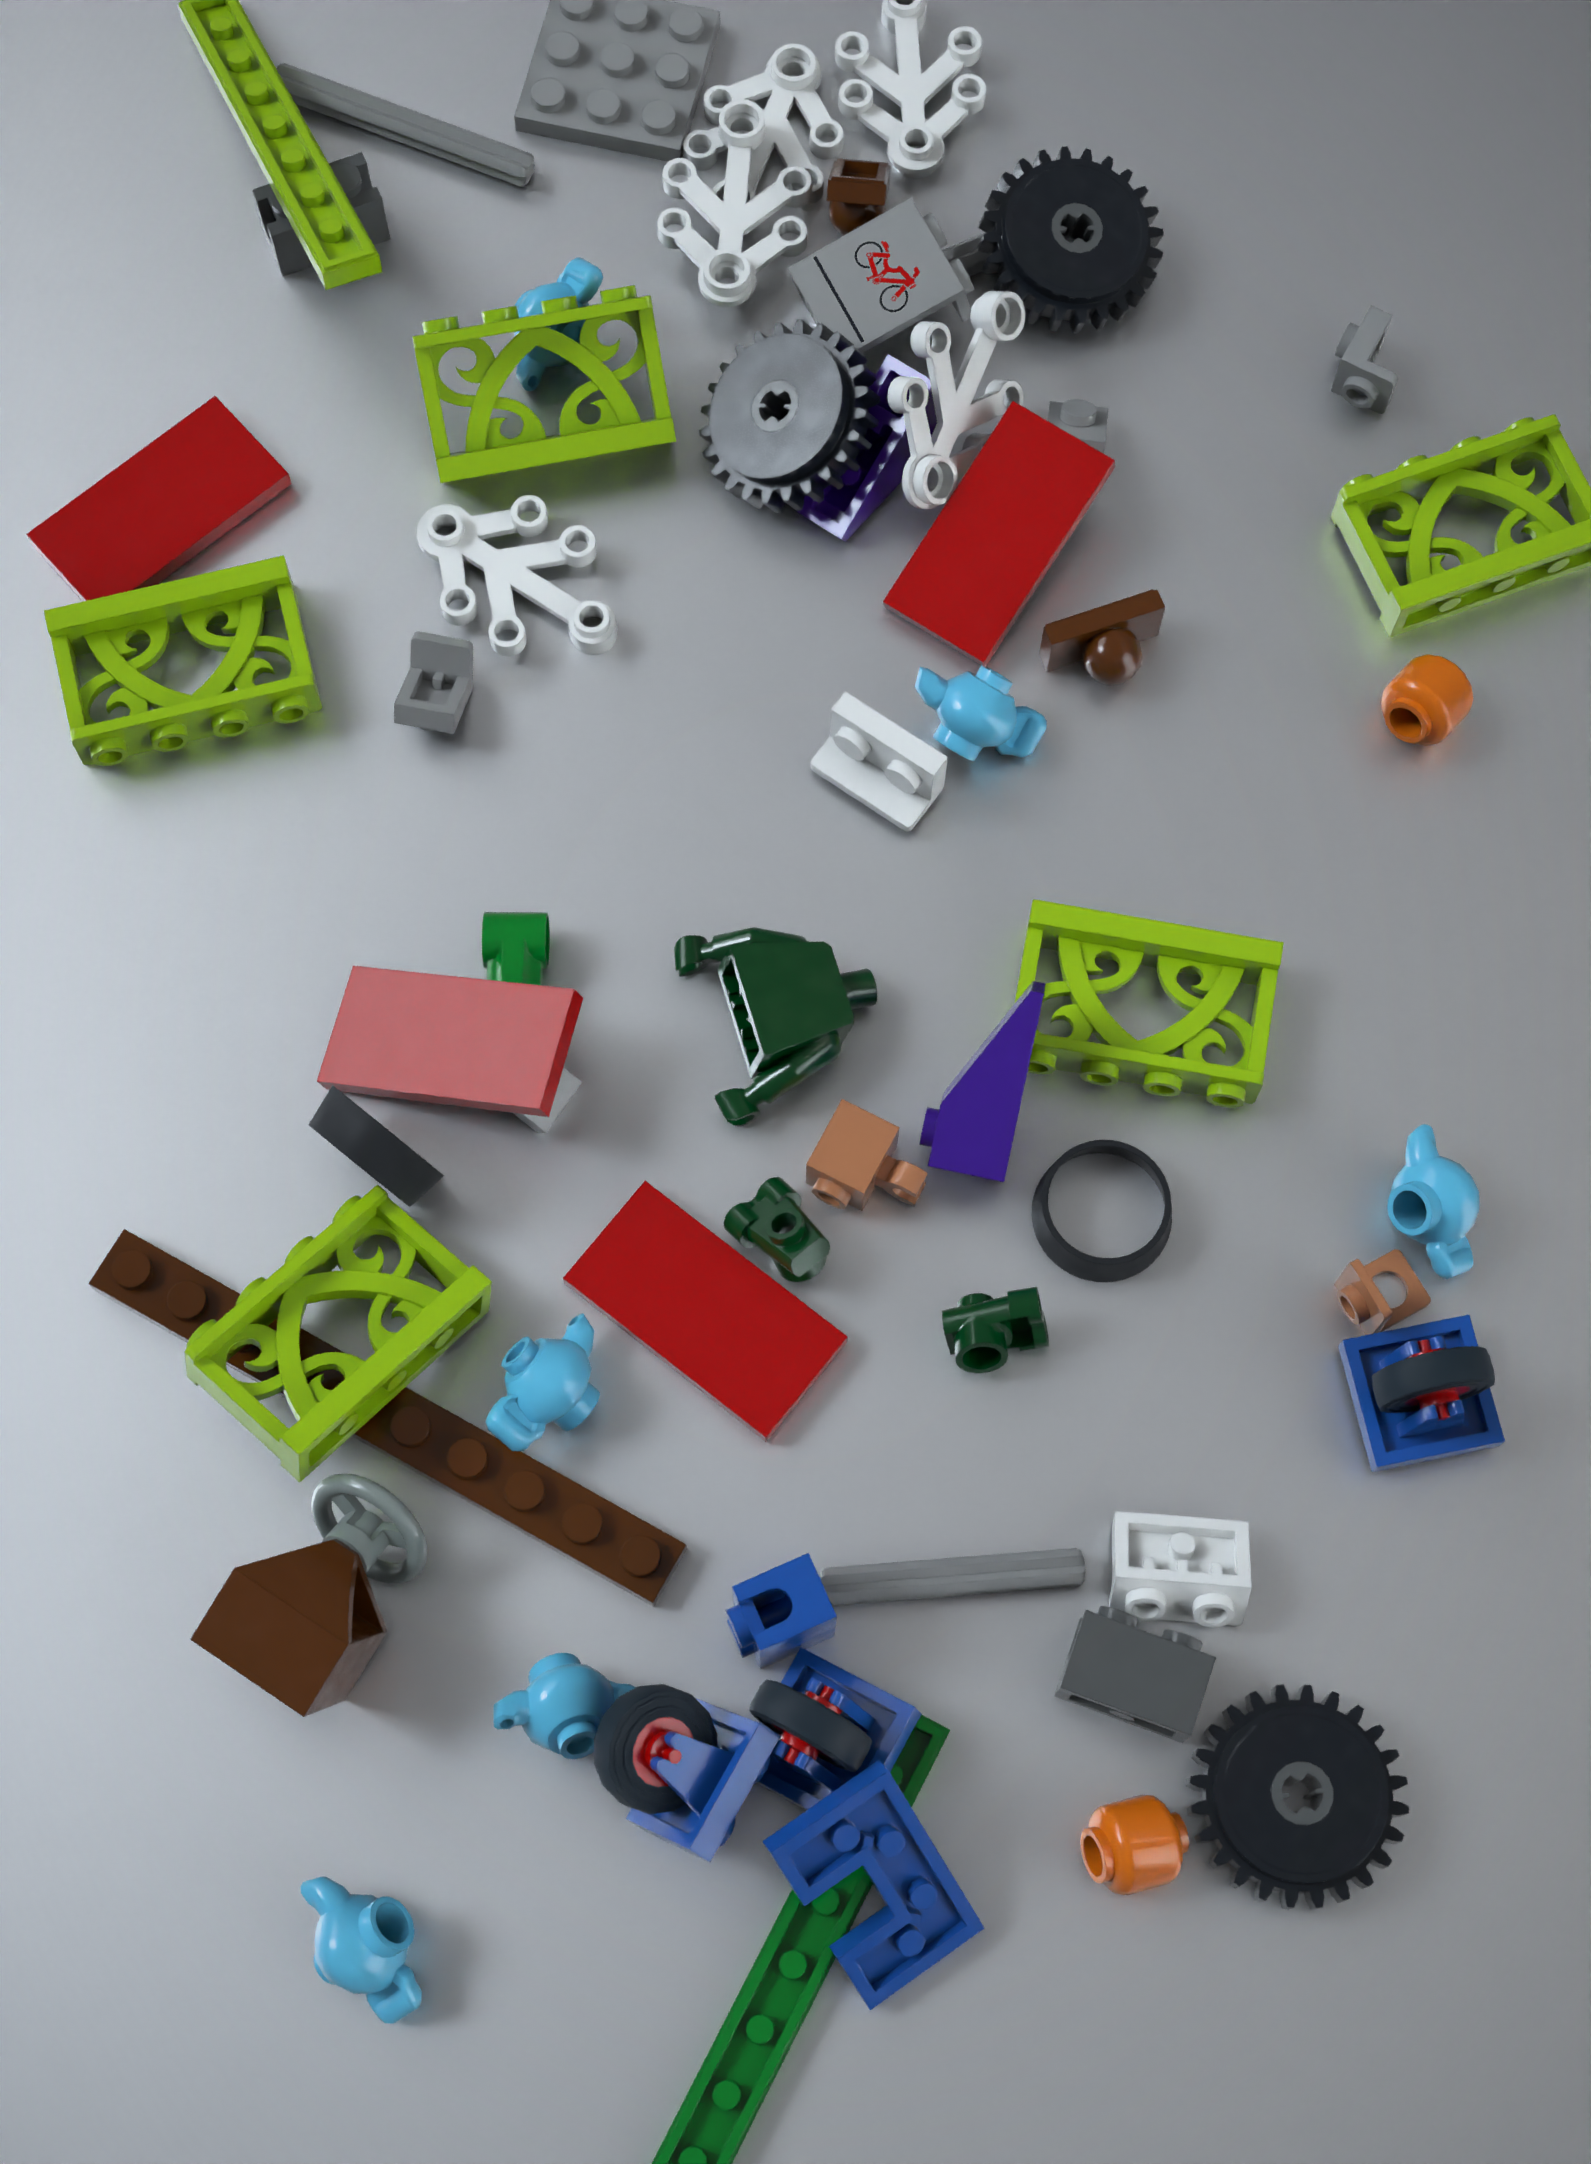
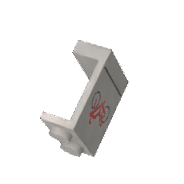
M912 198L898 204L788 267L797 291L815 324L817 325L818 322L822 323L833 333L838 331L853 343L854 347L861 353L866 352L950 303L953 304L963 322L970 318L971 308L966 294L974 290L973 284L961 261L957 258L949 263L941 250L948 243L934 215L929 213L922 217Z

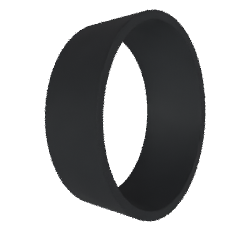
M333 1085L308 1124L409 1207L444 1177L425 1159Z
M1114 1140L1085 1142L1065 1152L1042 1176L1033 1196L1032 1224L1043 1251L1057 1266L1067 1273L1093 1282L1124 1280L1148 1268L1161 1254L1168 1241L1172 1225V1204L1169 1186L1158 1165L1138 1148ZM1108 1153L1124 1157L1143 1168L1155 1181L1165 1204L1162 1223L1155 1236L1138 1251L1117 1258L1094 1257L1072 1247L1055 1228L1048 1206L1050 1184L1061 1165L1082 1155Z

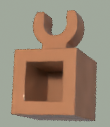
M842 1099L806 1164V1184L813 1187L811 1191L818 1199L832 1207L846 1209L847 1205L863 1211L876 1186L884 1189L896 1199L915 1206L926 1186L924 1181L928 1173L909 1162L892 1158L897 1148L900 1127Z

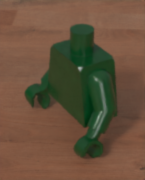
M753 927L715 935L711 942H707V939L702 936H684L676 942L674 947L675 969L679 970V976L681 977L696 973L709 963L721 962L717 972L750 1079L754 1081L745 1089L733 1088L721 1091L715 1095V1100L727 1122L734 1126L749 1124L760 1115L758 1105L763 1102L771 1104L837 1059L841 1053L842 1043L854 1025L852 1010L874 1006L877 1002V986L872 972L869 969H862L840 974L832 947L824 941L809 942L803 936Z

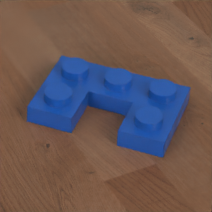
M880 1760L870 1765L762 1841L804 1906L862 1866L886 1906L832 1943L829 1948L870 2010L984 1929L983 1924L899 1786Z

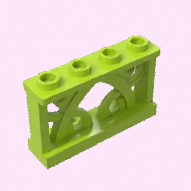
M632 285L600 291L602 303L578 307L577 298L574 295L541 301L542 314L519 317L517 306L482 311L483 324L460 328L458 316L422 322L424 334L412 336L440 483L676 442L651 295L637 297L636 287ZM585 320L580 330L579 343L558 331L545 327ZM611 320H621L630 325L635 331L637 348L632 358L625 365L610 371L603 361L609 360L616 354L620 345V338L613 345L604 346L599 342L597 332L602 324ZM520 331L507 343L496 358L490 346L481 339V337ZM536 346L563 357L590 379V381L575 389L564 403L559 419L560 434L546 436L542 423L526 405L511 398L498 397L508 376L517 364ZM464 347L475 353L476 364L469 371H463L457 367L456 369L459 375L466 381L480 383L476 395L457 393L448 388L441 380L438 366L442 356L448 350ZM645 364L654 417L641 420L632 400L620 381L633 375ZM600 390L606 399H598L590 403L600 409V418L596 423L585 424L577 416V407L588 395ZM440 399L457 406L471 407L466 432L465 451L450 453ZM502 409L519 415L523 421L521 433L514 438L504 437L500 432V425L507 418L495 417L490 419L492 410Z
M1555 414L1538 420H1534L1531 417L1520 419L1508 426L1503 432L1481 439L1479 436L1466 438L1454 445L1450 451L1427 458L1425 455L1412 457L1400 464L1396 470L1373 477L1371 474L1358 476L1346 483L1339 491L1330 517L1335 527H1339L1381 611L1379 619L1389 638L1591 566V487L1559 429L1561 424ZM1535 458L1544 464L1550 475V483L1542 492L1534 495L1528 490L1535 478V468L1527 475H1518L1511 469V466ZM1453 494L1481 499L1510 511L1497 531L1494 542L1495 553L1483 557L1474 547L1461 540L1449 537L1431 538L1436 519ZM1558 494H1560L1575 522L1574 525H1570L1561 514L1549 505ZM1423 498L1421 505H1419L1416 500ZM1392 508L1396 509L1401 518L1397 521L1383 520L1382 526L1394 535L1404 536L1409 534L1408 541L1393 542L1376 536L1372 532L1367 518ZM1525 520L1528 524L1522 528L1520 533H1527L1533 539L1517 544L1511 538L1510 533L1515 526ZM1447 553L1454 555L1460 560L1461 565L1444 570L1441 562L1446 555H1437L1430 558V554ZM1385 557H1406V585H1399Z
M284 555L44 610L65 703L71 741L84 765L111 766L119 764L126 760L128 756L151 750L161 752L175 751L186 746L189 741L211 736L234 737L243 734L249 727L274 721L278 723H294L304 719L309 713L322 709L297 597ZM282 609L289 640L274 636H261L265 612ZM228 621L221 630L223 634H235V636L215 635L208 632L206 627ZM188 631L192 638L202 646L219 652H227L212 676L192 695L164 687L141 674V672L153 666L163 655L168 645L170 634ZM150 639V645L144 652L129 661L125 660L138 654L137 648H131L127 644ZM259 651L274 652L286 658L291 664L289 677L255 685V679L258 675L262 673L275 675L272 666L264 659L255 658V653ZM92 653L105 672L92 678L82 687L76 656ZM117 684L120 689L111 694L106 704V710L110 714L117 707H126L130 710L129 715L98 723L90 717V709L95 698L104 690Z
M1033 899L1014 1004L1032 981H1035L1040 948L1058 951V960L1063 981L1045 984L1043 1002L1055 997L1069 996L1073 1004L1064 1005L1057 1009L1050 1022L1052 1023L1056 1020L1069 1022L1072 1027L1071 1035L1060 1037L1043 1034L1038 1029L1036 1030L1028 1072L1041 1075L1051 1074L1055 1070L1078 1073L1082 1080L1103 1086L1114 1085L1118 1081L1143 1085V1089L1146 1092L1165 1097L1178 1096L1181 1092L1206 1096V1100L1209 1103L1227 1108L1241 1107L1244 1103H1255L1263 1086L1277 976L1281 965L1284 942ZM1096 958L1117 961L1119 971L1116 974L1096 980H1089L1088 975H1101L1103 973V970L1095 963ZM1140 965L1157 968L1159 982L1165 993L1178 1006L1190 1012L1167 1029L1137 1041L1113 1019L1097 995L1107 994L1120 989L1135 976ZM1180 972L1201 977V982L1197 985H1192L1190 990L1205 995L1203 999L1189 994L1178 984L1177 975ZM1239 982L1256 985L1251 1024L1239 1015L1225 1009L1235 993ZM1213 1022H1217L1232 1030L1242 1043L1243 1057L1234 1066L1208 1063L1203 1059L1202 1050L1206 1047H1217L1224 1054L1226 1051V1044L1222 1036L1217 1031L1208 1028ZM1091 1034H1093L1100 1043L1088 1042L1091 1037ZM1182 1049L1183 1058L1169 1056Z
M377 1185L362 1198L356 1195L348 1199L336 1212L331 1225L315 1238L307 1236L300 1240L288 1253L285 1264L267 1279L260 1277L252 1281L242 1291L234 1308L218 1321L215 1319L206 1321L191 1335L184 1352L187 1378L196 1386H201L280 1459L281 1466L300 1483L489 1312L492 1281L474 1265L470 1268L467 1267L388 1198V1193ZM372 1235H383L389 1237L399 1246L401 1259L393 1274L381 1273L384 1266V1256L379 1245L376 1255L370 1259H360L355 1255L354 1251ZM415 1261L446 1287L442 1293L420 1282L408 1279ZM336 1266H338L339 1269H340V1271H332V1270H333ZM357 1298L374 1300L368 1314V1336L375 1353L366 1361L357 1356L342 1352L321 1353L301 1361L299 1347L300 1330L307 1304L334 1299ZM390 1303L396 1304L392 1311L391 1319L400 1316L408 1321L398 1332L387 1331L381 1324L383 1315ZM276 1318H278L276 1331L270 1327H267ZM246 1344H253L258 1346L262 1352L255 1360L244 1361V1367L251 1371L264 1372L278 1365L279 1374L262 1382H242L229 1374L226 1362ZM331 1369L341 1372L345 1378L333 1390H328L322 1386L321 1382L324 1379V1374L318 1375L309 1384L306 1380L307 1377L315 1373ZM283 1391L297 1422L291 1428L286 1427L259 1400L269 1398Z

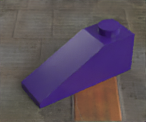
M887 354L876 373L877 380L869 386L872 391L880 396V403L869 408V413L879 420V424L877 427L867 429L865 439L872 446L870 450H860L855 460H857L860 468L857 472L848 469L841 476L844 486L840 490L833 485L825 488L824 501L818 503L811 497L805 496L803 509L796 510L799 514L845 542L902 482L904 466L911 456L904 416L894 412L888 403V388L895 378L899 376L918 377L926 383L929 396L925 410L931 437L937 425L930 378ZM909 389L907 391V402L910 396Z
M1032 981L943 1093L940 1109L927 1107L919 1145L932 1147L928 1162L929 1167L1000 1182L1005 1181L1043 1002L1045 983Z

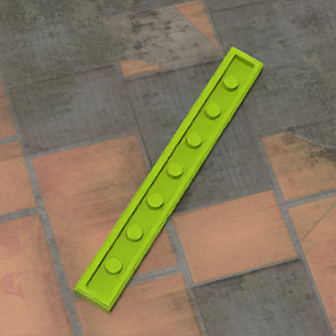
M183 0L179 2L181 19L325 290L383 272L380 256L240 2L238 0Z

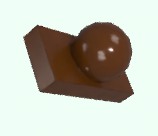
M837 158V161L834 160L828 178L826 201H830L828 208L829 219L839 234L844 236L885 212L891 165H888L886 162Z
M1152 589L1046 624L1043 629L1039 656L1046 672L1083 660L1085 670L1093 680L1104 685H1122L1131 679L1141 667L1143 655L1140 641L1159 634L1165 605L1158 590Z

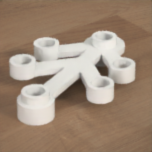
M882 0V24L887 31L895 34L898 74L869 53V41L863 34L856 31L841 34L835 44L836 64L842 70L854 72L864 80L850 79L844 82L839 89L838 106L843 116L860 121L888 142V158L898 173L910 179H920L930 175L942 162L945 148L943 139L968 115L978 113L985 105L986 84L984 80L975 74H963L956 78L953 83L951 100L925 122L924 105L964 67L973 66L979 61L982 37L972 27L962 26L954 29L948 37L947 51L924 73H921L918 32L925 25L927 0ZM960 44H968L973 48L969 50L959 49L957 46ZM847 49H856L860 51V53L856 55H849L844 51ZM870 85L901 107L902 122L873 103V90ZM971 91L976 93L977 96L968 98L962 96L961 93ZM859 96L864 100L854 103L849 101L848 98ZM918 145L922 146V148H912L910 146Z
M797 43L785 44L779 47L770 57L765 72L729 86H712L704 94V115L714 125H719L721 109L712 106L717 102L729 103L738 99L756 101L770 96L765 109H763L765 116L764 140L751 153L747 202L756 196L754 191L774 146L786 168L799 166L806 169L811 175L812 182L816 184L812 187L811 198L805 205L814 204L823 196L824 175L817 166L811 164L787 119L794 102L810 126L809 146L813 155L820 159L829 160L837 157L843 150V128L837 121L831 119L816 91L821 83V65L813 52L804 45ZM795 74L799 76L792 77L788 75ZM719 126L708 131L701 129L691 131L683 141L684 158L690 160L695 165L696 170L699 171L711 168L717 161V153L728 149L720 140ZM739 130V131H736L735 133L743 134V133H748V131ZM831 136L835 140L826 143L818 140V138ZM696 147H706L709 149L701 154L692 151ZM725 180L716 184L712 189L722 201ZM798 183L790 184V190L792 191L803 188Z
M738 99L727 103L719 114V137L724 146L728 148L723 201L697 176L696 167L690 160L674 158L668 161L662 170L663 188L666 194L674 199H686L720 235L718 250H715L692 228L691 217L685 210L671 207L662 211L657 218L658 239L667 248H680L700 269L698 273V286L701 294L710 303L721 307H733L747 301L756 288V273L781 255L784 257L800 255L807 246V226L805 222L796 216H784L775 222L773 233L742 252L744 235L785 205L792 208L805 205L810 200L812 194V178L809 172L799 166H790L780 172L775 183L747 202L751 153L764 140L765 116L759 105L746 99ZM739 130L748 131V133H743V134L735 133V132H736V131H739ZM676 175H685L689 178L685 182L680 183L671 180ZM791 183H798L803 188L792 191L787 189L786 186ZM671 224H678L684 227L679 232H670L665 229ZM792 232L799 237L788 241L781 238V235ZM724 278H730L736 282L723 284L719 281Z
M988 291L972 305L970 319L976 331L955 381L949 354L951 347L949 328L942 322L922 321L914 327L911 333L910 343L913 353L918 358L926 359L937 419V425L932 437L925 410L929 393L926 383L921 378L906 376L895 378L888 388L887 398L890 408L904 416L911 456L904 466L902 488L907 501L915 508L930 510L948 502L957 488L958 479L966 474L981 451L982 446H984L991 435L972 433L965 439L962 450L950 455L958 434L996 417L1003 416L1012 401L1021 406L1023 405V389L1014 380H993L987 386L985 394L973 400L997 340H1013L1023 329L1025 307L1022 299L1014 292ZM932 334V345L930 347V336ZM909 389L910 396L907 402V391ZM1005 392V401L1003 404V395Z
M525 495L518 498L512 504L510 510L471 516L459 506L443 504L427 510L421 516L416 528L418 544L428 557L440 563L444 590L440 595L439 602L442 615L448 623L455 626L469 624L475 619L478 612L475 593L466 585L463 559L484 571L493 619L489 625L488 633L491 647L497 654L505 657L515 656L526 645L525 627L523 622L516 617L512 589L567 623L570 640L580 652L597 655L608 651L614 645L618 633L616 616L607 604L596 600L581 602L531 571L565 564L572 567L589 565L595 559L597 553L595 536L589 528L574 525L565 529L559 540L499 550L483 541V539L517 532L524 537H535L542 534L548 525L547 509L545 503L533 495ZM527 511H534L539 514V517L531 522H526L519 518ZM443 527L456 528L449 535L444 536L436 533L437 530ZM575 541H583L588 544V547L581 552H574L568 549V546ZM456 599H464L469 602L466 608L459 611L448 607ZM589 617H598L603 620L596 627H587L581 623ZM508 629L518 633L517 637L512 641L505 642L497 638L500 632Z

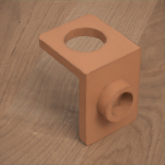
M1397 1249L1390 1251L1363 1266L1359 1259L1350 1262L1334 1283L1338 1290L1337 1298L1341 1308L1352 1323L1360 1325L1365 1335L1383 1332L1426 1308L1431 1302L1429 1294L1402 1252ZM1383 1273L1392 1274L1403 1282L1406 1289V1297L1403 1304L1396 1308L1389 1307L1372 1280L1376 1275Z

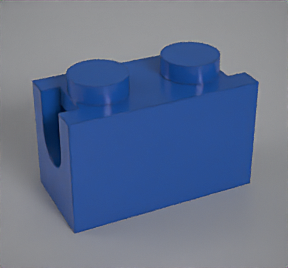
M809 1553L732 1586L734 1606L725 1610L728 1620H726L742 1658L754 1653L760 1669L798 1653L800 1647L807 1649L835 1636L837 1616Z

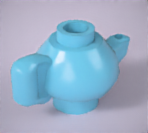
M583 258L573 259L566 265L556 283L540 285L519 297L515 304L519 317L542 314L541 301L576 295L578 307L588 306V302L594 297L602 283L603 274L601 270ZM585 320L545 327L558 331L579 343L580 330ZM536 346L517 364L516 377L526 391L531 392L536 390L547 367L567 365L570 362L547 349Z
M984 665L980 666L976 674L967 671L948 680L943 679L928 668L920 667L914 687L924 703L936 711L941 722L932 737L945 747L971 761L976 760L983 747H995L1000 755H1013L1019 758L1029 756L1033 753L1047 729V721L1042 714L1026 706L1015 707L1014 697L1008 693L1013 682Z
M1422 1124L1407 1137L1406 1165L1402 1167L1393 1181L1387 1210L1389 1218L1396 1229L1407 1237L1426 1245L1427 1255L1430 1258L1435 1273L1443 1279H1449L1469 1271L1474 1264L1471 1247L1465 1235L1476 1223L1480 1210L1479 1190L1472 1176L1461 1164L1449 1158L1439 1156L1433 1128Z
M583 1313L570 1321L562 1339L540 1338L533 1341L527 1336L515 1343L503 1358L501 1366L507 1371L504 1378L507 1396L500 1398L491 1408L486 1418L487 1429L511 1451H524L534 1441L541 1439L546 1424L552 1421L563 1431L574 1429L588 1417L596 1406L600 1392L588 1382L592 1370L588 1357L593 1349L594 1329Z
M552 1654L541 1659L531 1668L528 1675L530 1685L526 1690L514 1691L493 1705L494 1727L496 1729H510L513 1726L521 1725L532 1743L561 1754L567 1759H580L594 1752V1738L602 1716L618 1697L636 1687L631 1684H618L609 1681L599 1671L588 1665L581 1664L578 1657L573 1654Z
M326 1876L303 1882L301 1894L307 1903L314 1907L321 1916L316 1926L314 1940V1966L319 1976L325 1982L337 1985L353 1994H366L367 2002L378 2018L384 2023L394 2024L418 2009L421 2005L422 1990L415 1980L414 1972L405 1965L408 1947L414 1939V1924L407 1909L399 1901L391 1897L377 1898L373 1895L350 1894L344 1886Z

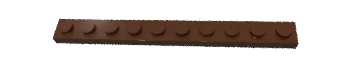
M126 1229L122 1231L88 1283L96 1292L185 1342H188L191 1335L206 1321L211 1319L220 1320L236 1306L237 1299L240 1296V1293ZM276 1318L267 1327H270L276 1331L278 1318ZM301 1328L299 1342L301 1361L321 1353H345ZM246 1344L226 1362L227 1366L255 1382H262L279 1374L278 1365L264 1372H255L244 1367V1361L255 1360L262 1352L258 1346L253 1344ZM332 1369L315 1373L306 1378L309 1384L312 1379L324 1374L321 1384L328 1390H333L345 1379L341 1372ZM407 1387L352 1435L354 1438L653 1607L687 1550L685 1543L525 1453L511 1451L498 1438ZM281 1391L280 1393H278V1395H280V1396H282V1397H284V1398L286 1399L285 1394H284L283 1391Z

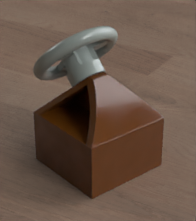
M335 1474L322 1480L314 1490L312 1496V1515L323 1537L322 1543L234 1568L190 1639L303 1717L345 1701L388 1632L367 1577L385 1583L407 1582L421 1573L427 1561L426 1539L411 1511L383 1486L354 1474ZM356 1497L362 1498L376 1506L393 1523L384 1522L379 1516L366 1510ZM332 1501L345 1515L338 1523L333 1514ZM388 1545L407 1549L406 1559L400 1563L385 1562L379 1560L378 1556Z

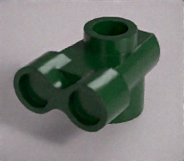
M773 1177L765 1181L760 1186L754 1199L735 1205L729 1210L724 1219V1228L743 1247L752 1248L757 1246L769 1255L779 1274L791 1282H803L820 1273L825 1266L830 1250L829 1241L801 1210V1196L780 1177Z
M1037 1287L1008 1291V1296L995 1299L982 1293L969 1294L957 1302V1307L942 1310L944 1335L950 1355L955 1354V1361L959 1368L970 1373H988L999 1369L1007 1362V1349L1019 1347L1020 1351L1049 1347L1046 1319L1042 1311Z

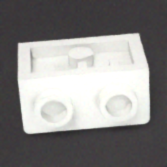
M845 691L831 708L830 736L812 758L811 769L902 830L909 832L944 789L948 757Z
M1115 1511L1112 1524V1586L1109 1607L1126 1612L1136 1617L1140 1622L1166 1620L1198 1623L1206 1627L1239 1626L1243 1624L1252 1588L1249 1521Z

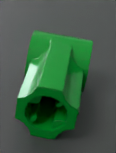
M484 912L482 923L483 967L487 969V980L542 985L543 969H548L550 928L548 913Z

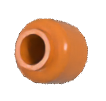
M1426 654L1412 659L1384 688L1380 702L1385 723L1393 735L1407 743L1430 746L1443 741L1469 714L1474 698L1472 686L1467 676L1455 663L1441 656Z
M1139 1795L1098 1807L1089 1818L1088 1828L1082 1831L1080 1843L1083 1861L1091 1878L1096 1883H1104L1115 1894L1131 1895L1169 1884L1179 1875L1183 1861L1182 1854L1186 1853L1189 1849V1836L1186 1825L1178 1813H1170L1167 1806L1153 1795Z

